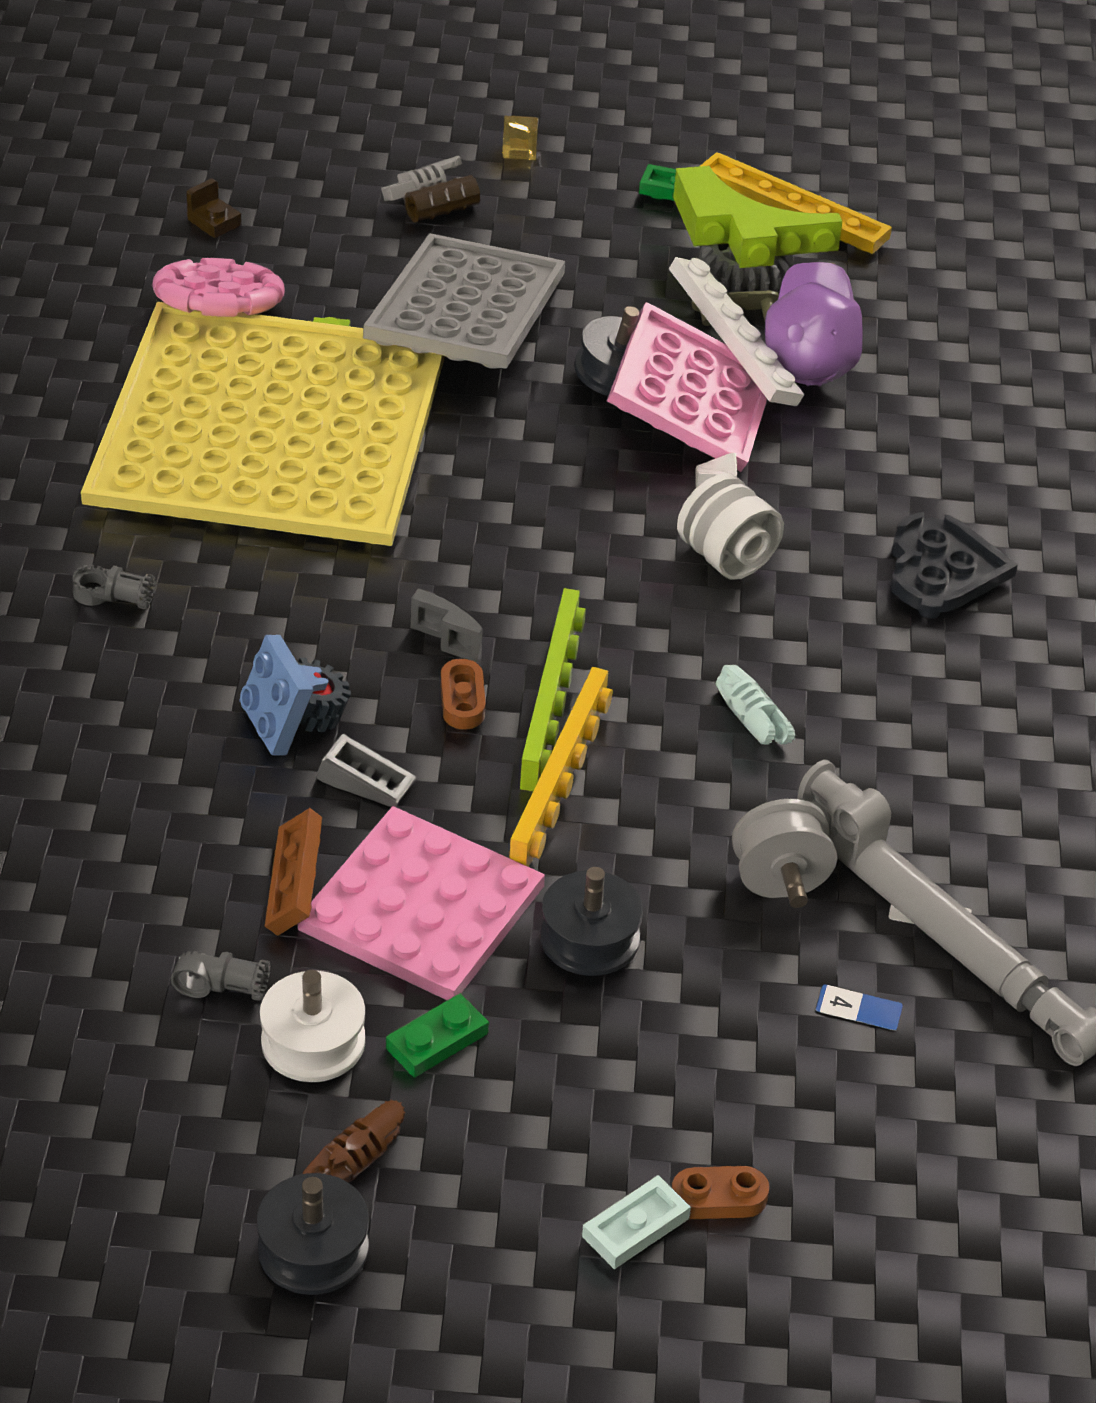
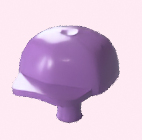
M824 262L800 263L793 265L787 270L782 281L778 300L770 306L766 313L765 344L778 355L777 360L785 370L795 377V382L806 384V386H821L842 377L859 362L862 353V314L860 306L853 298L850 279L842 267L834 263Z

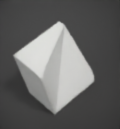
M729 453L696 466V488L705 480L718 474L731 473L737 477L736 453Z

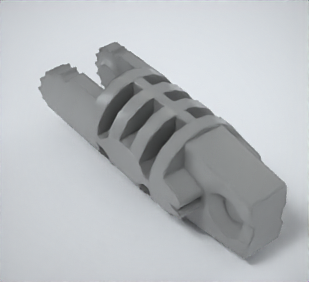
M458 155L416 170L398 174V183L381 188L384 201L403 198L405 203L407 192L421 189L422 186L436 185L437 182H447L443 170L453 169L461 165L460 156Z

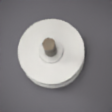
M307 970L281 979L265 994L260 1007L262 1051L268 1063L280 1074L298 1081L320 1082L339 1077L349 1071L359 1061L365 1047V1029L363 1026L365 1021V1005L360 992L348 980L329 972Z

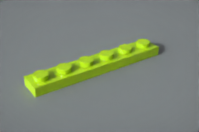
M566 588L563 590L523 752L521 790L534 791L552 753V750H547L548 745L555 746L557 742L559 721L554 720L555 716H563L566 692L561 691L562 687H570L573 663H568V659L576 660L579 635L574 634L575 632L583 631L586 608L579 607V590Z

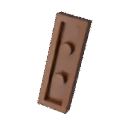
M311 808L281 825L278 829L265 927L277 936L308 918L312 909L311 901L316 877L315 870L318 847L320 845L322 816Z

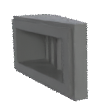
M342 734L323 758L316 778L333 787L390 807H396L414 783L416 776ZM373 775L380 777L378 782L371 779ZM389 781L397 783L393 790L385 787Z

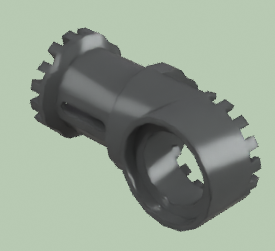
M84 565V569L80 567L78 571L74 572L73 595L79 603L84 605H99L105 601L114 602L118 599L138 604V608L147 610L149 603L152 601L149 596L153 597V593H150V590H155L154 585L156 581L153 575L146 574L145 576L124 572L121 567L113 566L109 570L101 568V566L94 568V565H91V568H88L87 565ZM85 583H98L101 587H95V589L89 587V589H86L82 585Z
M187 951L186 955L182 953L179 956L170 980L177 991L193 998L205 997L210 991L223 993L227 989L251 994L252 999L262 1000L267 986L263 985V983H268L269 979H264V977L270 976L269 970L271 965L270 961L260 960L257 963L233 958L232 953L222 952L218 958L205 955L204 953L199 954L198 951H194L193 954ZM189 972L195 973L200 977L198 979H195V975L190 977Z

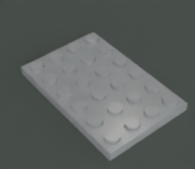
M429 233L364 324L363 339L373 340L383 346L397 345L411 348L416 353L430 352L444 355L454 361L468 360L482 363L488 368H507L563 277L565 261Z

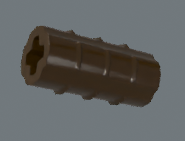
M472 175L452 178V180L443 183L437 182L436 185L429 187L422 186L421 189L407 192L405 195L406 210L414 223L427 219L433 220L434 217L441 215L447 216L449 213L459 210L464 211L466 208L479 205L481 201L478 183Z

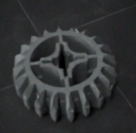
M728 243L705 245L700 247L699 259L710 267V273L718 282L725 286L727 292L767 290L778 292L781 289L787 270L794 265V255L775 256L774 265L739 268Z

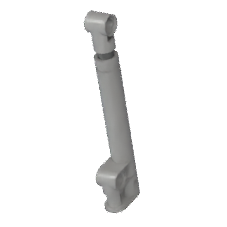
M822 760L813 765L801 780L797 799L813 803L824 812L829 826L828 837L834 843L837 859L999 996L1004 997L1005 1001L1018 1012L1026 1009L1031 1011L1030 1019L1052 1037L1056 1052L1065 1062L1078 1066L1096 1054V1008L1089 1007L1083 1010L1057 987L1049 989L1047 987L1048 977L1034 965H1031L1026 958L888 845L886 840L891 820V810L887 800L879 791L872 788L862 791L853 783L846 784L835 774V766L829 760Z

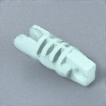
M724 665L715 685L728 707L760 744L772 743L774 739L778 744L792 743L796 736L793 726L758 683L737 665Z

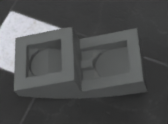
M418 588L411 598V628L441 638V651L478 663L482 656L483 628L480 624L455 604Z

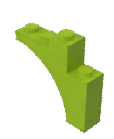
M710 166L676 168L673 198L694 246L728 243L739 268L774 265L775 256L838 251L842 228V219L839 213H804L768 206L733 190L717 177Z

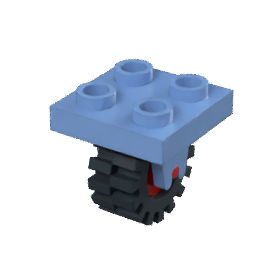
M265 635L260 650L254 657L252 670L246 685L241 690L239 700L271 755H287L300 724L305 725V731L310 732L313 731L314 727L317 728L318 732H325L326 728L334 729L336 724L339 723L351 695L350 685L348 681H343L344 676L340 672L333 674V667L327 664L323 668L319 666L321 661L313 659L312 664L308 663L307 658L302 657L297 662L281 635Z

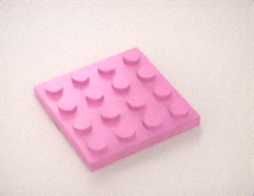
M645 302L639 312L635 329L630 336L607 402L715 459L729 453H736L737 470L742 472L749 461L767 398L726 344Z
M392 806L312 900L310 916L298 923V930L432 994L449 1000L464 991L543 889L545 874Z

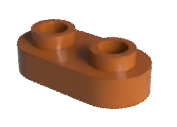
M451 660L441 670L443 718L450 726L458 729H471L480 725L485 718L486 702L483 671L472 660Z
M749 1166L692 1167L680 1171L674 1177L672 1189L691 1207L690 1219L747 1218L758 1215L766 1207L769 1182L762 1172ZM691 1187H702L703 1189L697 1190Z

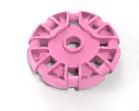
M202 258L200 263H193L191 259L177 261L159 270L153 277L152 282L154 293L165 304L184 312L190 313L193 310L201 311L202 315L217 317H235L240 312H244L247 315L262 313L275 307L283 299L285 293L283 281L273 271L250 262L238 265L234 259Z

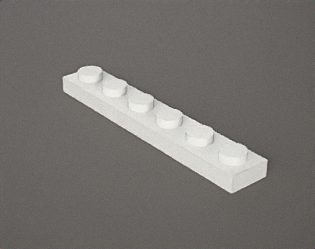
M675 257L669 270L768 401L797 406L804 393L794 382L795 377L785 370L777 360L778 355L776 352L767 347L760 337L759 330L747 321L743 315L742 308L731 300L726 293L727 289L725 286L718 282L710 273V267L704 261L697 258L688 260Z

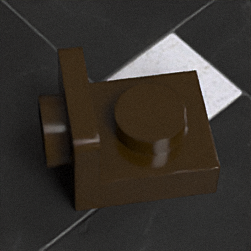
M213 178L187 190L188 220L212 237L216 238L242 225L241 213L219 198L218 182Z

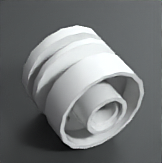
M725 473L705 480L694 489L684 502L679 513L677 530L681 539L691 545L697 553L705 556L706 561L719 573L732 580L742 579L753 574L770 559L783 537L784 522L781 514L766 501L756 496L755 492L745 486L744 482L731 473Z

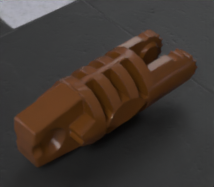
M390 1099V1101L380 1104L379 1107H376L364 1118L355 1120L352 1125L348 1126L341 1134L323 1147L302 1174H328L348 1183L354 1180L368 1166L374 1163L377 1158L381 1157L387 1151V1146L393 1142V1139L399 1136L400 1125L403 1123L405 1116V1107L401 1105L402 1102L399 1103L397 1100L393 1101Z

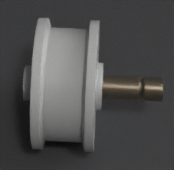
M779 799L759 805L745 814L736 824L732 834V845L736 856L740 860L739 872L744 885L750 891L760 896L769 898L788 897L790 905L794 908L805 906L808 902L806 892L821 885L831 875L837 862V852L834 843L828 837L829 826L824 812L818 806L808 801Z

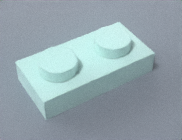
M657 1175L583 1225L582 1237L613 1269H616L688 1220L691 1207Z

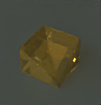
M504 117L503 158L536 160L538 117Z

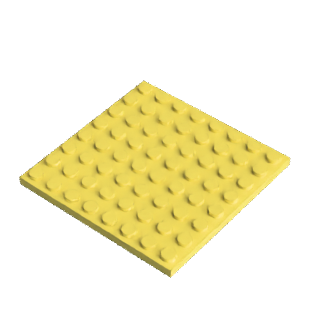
M157 302L81 490L82 504L392 546L445 356L430 352L416 353L411 348L397 345H379L373 340L363 339V328L257 314L247 315L242 312L238 313L235 317L202 315L201 311L193 310L188 313L175 309L164 302Z

